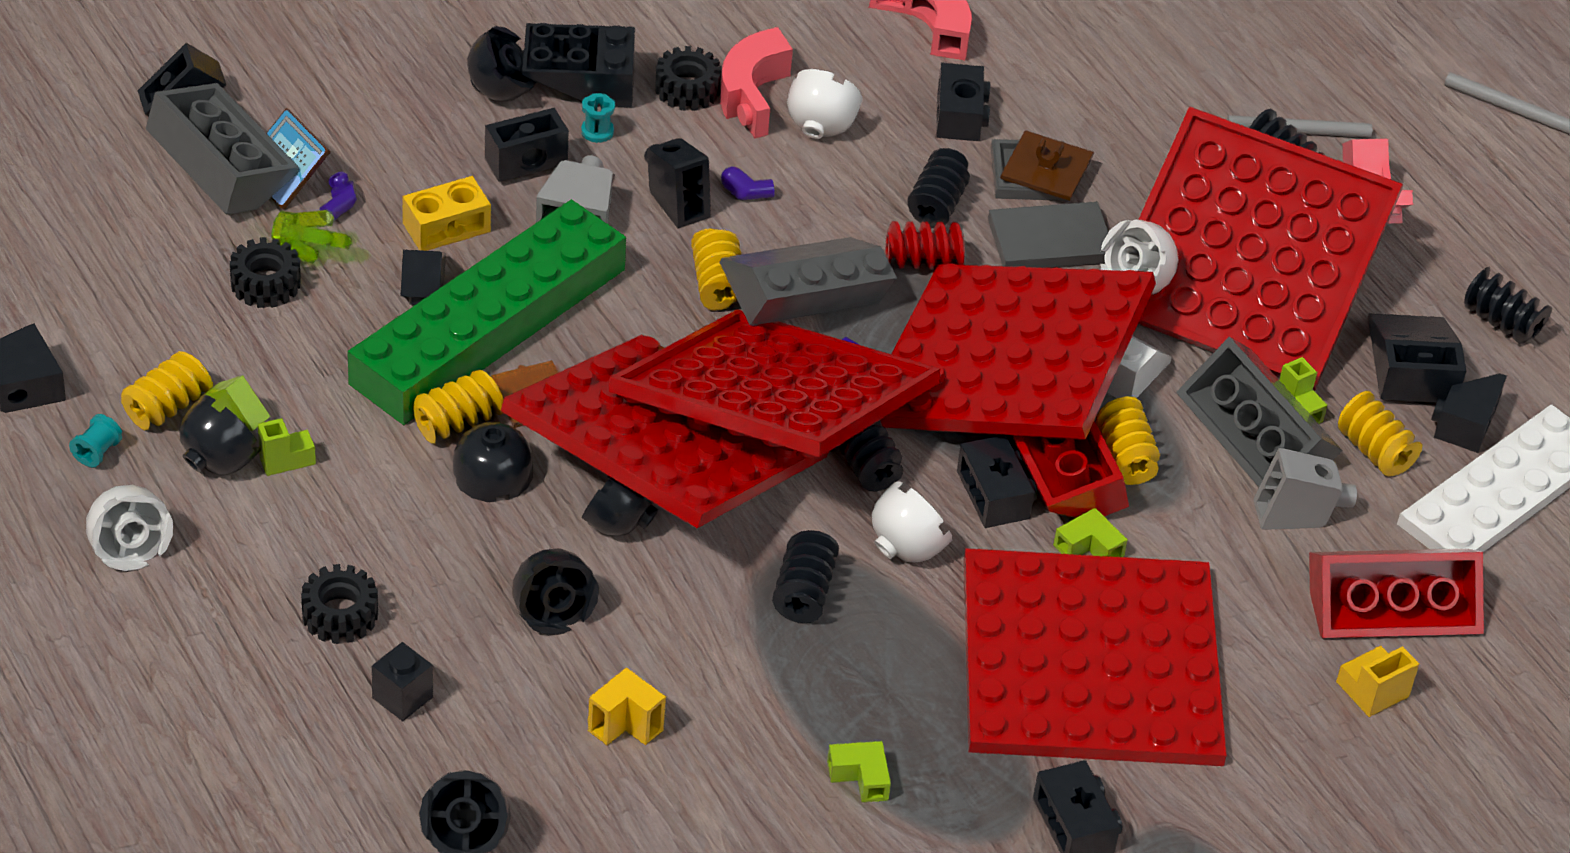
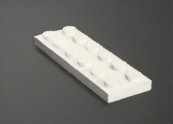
M1552 404L1401 512L1397 525L1428 549H1473L1482 552L1486 551L1570 488V417Z

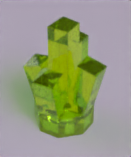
M328 210L300 213L280 211L273 223L272 240L273 238L280 239V246L285 242L291 244V250L296 249L298 257L308 263L313 264L318 259L319 250L307 243L349 250L352 244L351 235L316 228L333 225L334 215Z

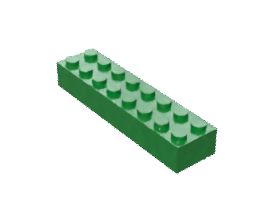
M569 200L348 350V384L404 426L415 418L413 406L417 395L428 394L433 388L439 387L442 389L445 383L452 381L456 383L459 377L466 375L470 377L473 371L485 369L625 270L627 237L574 200Z

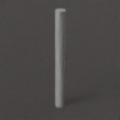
M1449 72L1445 80V86L1570 134L1569 118Z
M1228 115L1227 120L1249 128L1256 117ZM1286 119L1287 125H1293L1297 128V133L1371 138L1372 123Z

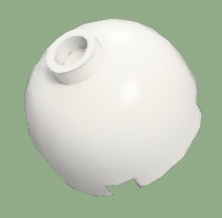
M809 69L798 72L797 78L794 77L787 99L788 111L792 120L802 129L804 134L816 139L836 136L845 132L852 126L863 100L860 90L853 83L846 79L844 85L833 81L835 74L828 71Z
M1138 219L1121 221L1108 232L1102 243L1101 251L1106 252L1104 257L1105 264H1100L1101 270L1153 272L1156 285L1152 294L1158 293L1167 286L1176 273L1178 265L1177 247L1171 235L1158 224Z
M897 481L875 503L872 512V525L878 538L874 543L889 559H892L895 555L906 562L914 563L931 559L952 541V534L949 530L943 535L938 526L944 521L936 510L912 488L906 493L901 491L900 488L903 483Z
M136 485L116 486L103 492L93 502L86 518V534L93 551L107 566L122 571L137 570L149 565L147 562H144L145 560L152 559L157 553L161 556L167 550L173 536V520L165 504L147 488Z

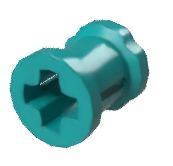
M594 93L585 97L582 101V111L585 113V121L581 125L582 136L586 140L595 143L608 141L614 134V125L611 122V115L615 111L614 100L608 95ZM598 104H601V111L597 112ZM596 124H599L598 132H595Z
M104 414L93 416L89 422L90 427L82 435H76L69 443L72 455L85 466L97 467L103 461V454L110 446H116L122 440V429L112 418Z

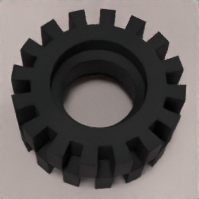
M685 46V51L675 47L673 48V54L668 50L664 52L663 58L659 57L656 64L655 92L656 95H659V99L662 102L668 100L667 106L671 108L678 104L679 110L685 111L686 106H691V111L698 110V105H701L704 109L709 107V102L714 103L720 94L722 72L718 58L713 59L714 54L707 52L704 55V49L697 47L696 51H691V46Z
M260 237V243L255 244L254 240L251 239L247 241V248L240 244L236 247L237 253L232 252L230 256L231 261H229L232 292H235L238 300L244 298L245 304L249 306L256 301L257 308H264V303L270 302L271 308L278 307V300L286 304L290 301L289 295L295 297L298 294V289L301 287L300 257H298L296 249L291 250V244L285 242L280 246V239L273 238L272 243H267V237ZM262 270H271L276 272L270 275L255 274V272Z
M335 564L333 565V571L328 572L325 566L319 569V577L312 573L308 577V583L304 582L302 586V620L304 626L308 625V632L311 635L318 632L319 640L325 642L326 638L331 636L332 643L339 644V637H345L346 643L354 642V634H357L361 639L367 635L366 628L372 631L375 627V620H378V590L375 587L374 579L372 577L367 579L366 571L361 569L355 574V566L348 565L346 571H341V565ZM334 599H347L355 603L344 609H333L324 605Z

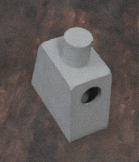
M592 155L585 156L581 163L567 160L561 161L537 195L536 223L572 199L608 224L613 172L610 169L603 168V162L598 157Z
M1278 448L1253 500L1261 529L1321 528L1326 525L1335 507H1354L1357 499V489L1354 484L1341 483L1337 465L1333 460Z

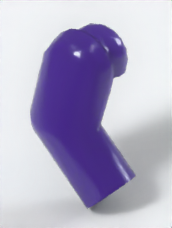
M728 167L721 174L722 185L739 200L774 197V183L772 179L754 181L737 167Z
M337 172L329 178V184L332 187V199L319 209L320 215L328 223L335 221L356 203L355 185L353 181H349V177L345 172Z

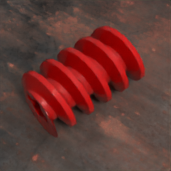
M892 221L886 234L885 255L889 263H891L892 258H896L899 269L904 268L907 258H911L914 269H919L922 259L927 260L929 269H934L937 259H941L944 265L951 264L952 259H956L958 265H964V234L958 222H952L947 233L943 222H937L933 232L928 222H922L917 232L913 221H908L902 232L898 221Z

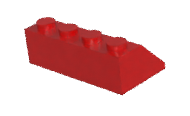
M1095 421L1086 439L1012 435L1049 512L1077 518L1094 508L1103 516H1107L1129 507L1124 477Z
M1473 549L1309 552L1310 596L1321 638L1484 634L1482 551Z

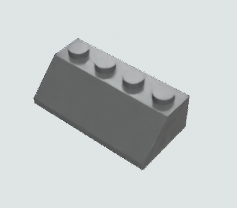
M218 83L155 92L146 130L226 215L259 209L298 173V165Z
M852 237L723 257L719 262L750 326L879 304L897 279L881 246Z
M1230 336L1176 392L1258 487H1260L1278 448L1334 460L1343 451L1249 347Z

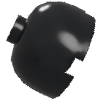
M494 26L482 34L472 44L467 57L468 73L473 87L478 92L497 101H512L529 92L534 87L533 85L537 83V81L522 75L524 51L516 43L521 38L506 27Z
M203 394L188 409L181 420L179 436L181 444L186 450L182 456L197 472H201L204 468L217 475H228L237 472L251 462L261 451V448L252 447L257 441L255 436L227 407L219 412L211 406L216 399Z
M485 422L473 426L459 439L453 454V474L456 477L458 488L469 497L484 502H496V497L508 494L509 499H512L528 489L533 479V455L531 446L524 435L513 426L501 422Z
M608 476V481L601 490L599 489L582 515V519L588 522V525L605 535L618 537L629 534L638 525L646 529L659 509L653 506L654 502Z
M543 549L530 555L520 565L513 579L512 595L518 613L534 631L546 635L564 634L571 631V628L567 626L575 624L580 619L583 622L586 621L598 603L599 586L592 570L575 553L564 549Z
M463 770L447 773L436 781L431 789L427 790L422 799L419 817L422 833L439 853H489L498 847L507 834L511 813L508 798L497 782L486 774Z

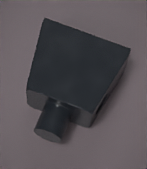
M676 138L661 144H653L645 151L644 159L648 163L649 190L677 228H681L710 218L709 158L682 138Z
M35 323L0 338L1 412L8 413L66 400L63 371Z

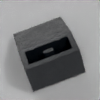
M526 23L522 66L523 76L581 101L591 94L601 93L613 99L615 107L632 108L635 27Z
M1368 314L1380 400L1437 402L1439 398L1446 400L1452 385L1463 383L1467 370L1462 343L1444 317Z

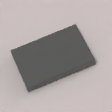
M1098 201L989 210L988 221L1002 266L1048 268L1105 263L1106 251H1101L1108 230Z

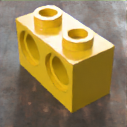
M473 176L402 196L403 225L419 250L428 251L491 232V203Z

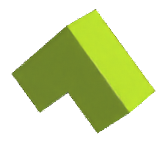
M1303 357L1284 364L1279 381L1318 424L1322 423L1328 405L1313 390L1317 372Z
M243 375L219 382L204 394L216 399L211 405L213 408L221 412L227 407L250 431H253L258 427L259 423H263L271 417Z
M283 418L258 424L259 447L261 448L259 457L266 476L316 464L315 446L308 430L289 434Z
M1094 508L1056 528L1053 546L1061 554L1082 555L1089 551L1093 556L1124 557L1128 539Z
M882 741L829 745L827 764L831 783L858 781L861 802L889 800L891 782Z

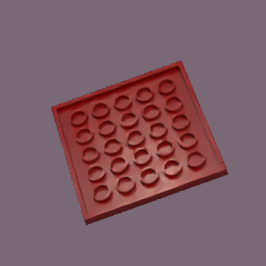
M1189 106L1138 219L1158 224L1171 235L1178 251L1177 270L1167 286L1158 293L1151 294L1138 324L1213 353L1230 336L1249 347L1270 371L1279 378L1284 364L1303 357L1317 372L1313 387L1315 391L1402 192L1403 184Z
M938 264L891 354L940 368L939 384L896 409L883 419H880L881 426L885 428L1086 439L1156 285L1154 273L1134 270Z
M736 309L610 376L609 392L623 396L630 403H646L658 407V410L662 413L688 416L693 418V421L698 424L717 425L728 429V432L733 435H749L762 439L763 443L768 446H784L797 450L804 457L818 458L939 384L940 368L779 321L750 326L744 312Z
M642 334L504 397L501 412L697 529L827 458L829 453L828 451L818 458L804 457L797 450L791 448L768 446L763 443L762 439L749 435H733L726 428L713 424H698L691 417L681 414L662 413L658 410V407L646 403H630L623 396L610 393V376L664 348L656 339L650 336H643Z
M965 548L964 595L969 753L1224 766L1227 755L1209 562Z

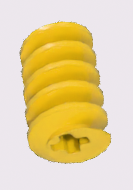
M709 228L695 233L691 240L700 301L709 310L728 308L738 300L719 262L723 257L741 255L739 239L736 234L728 230Z
M178 351L170 357V360L163 361L159 364L158 368L150 370L146 376L137 379L134 385L124 388L121 393V403L130 419L145 431L149 430L150 422L160 426L165 423V416L171 418L177 414V408L184 409L189 406V399L193 401L199 399L201 391L207 392L213 387V382L207 369L198 359L187 352Z
M476 370L471 373L470 377L467 375L459 377L456 383L453 381L445 383L442 389L439 387L433 388L428 394L417 395L414 399V416L422 435L430 443H435V431L443 439L450 436L449 425L457 433L464 430L463 419L470 427L476 426L478 423L477 413L484 421L490 420L492 417L491 407L498 415L504 414L501 412L504 399L492 377L482 370Z
M1363 391L1353 397L1342 410L1338 420V429L1344 436H1348L1351 443L1358 446L1362 454L1368 456V459L1378 466V469L1384 475H1399L1407 471L1418 459L1422 451V443L1414 442L1415 435L1413 432L1404 430L1405 425L1400 420H1394L1395 416L1390 410L1384 411L1385 406L1381 401H1374L1375 396L1372 392Z
M1125 396L1108 402L1099 411L1096 425L1124 477L1125 484L1136 485L1149 481L1158 473L1159 467L1157 462L1159 461L1160 452L1158 447L1155 446L1156 442L1151 434L1152 431L1149 423H1147V417L1143 411L1141 401L1135 397Z

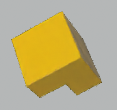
M1378 646L1342 664L1336 682L1368 717H1371L1410 696L1419 663L1403 646L1390 653L1382 646Z
M626 667L589 697L588 732L607 746L625 731L644 745H647L664 730L666 696Z

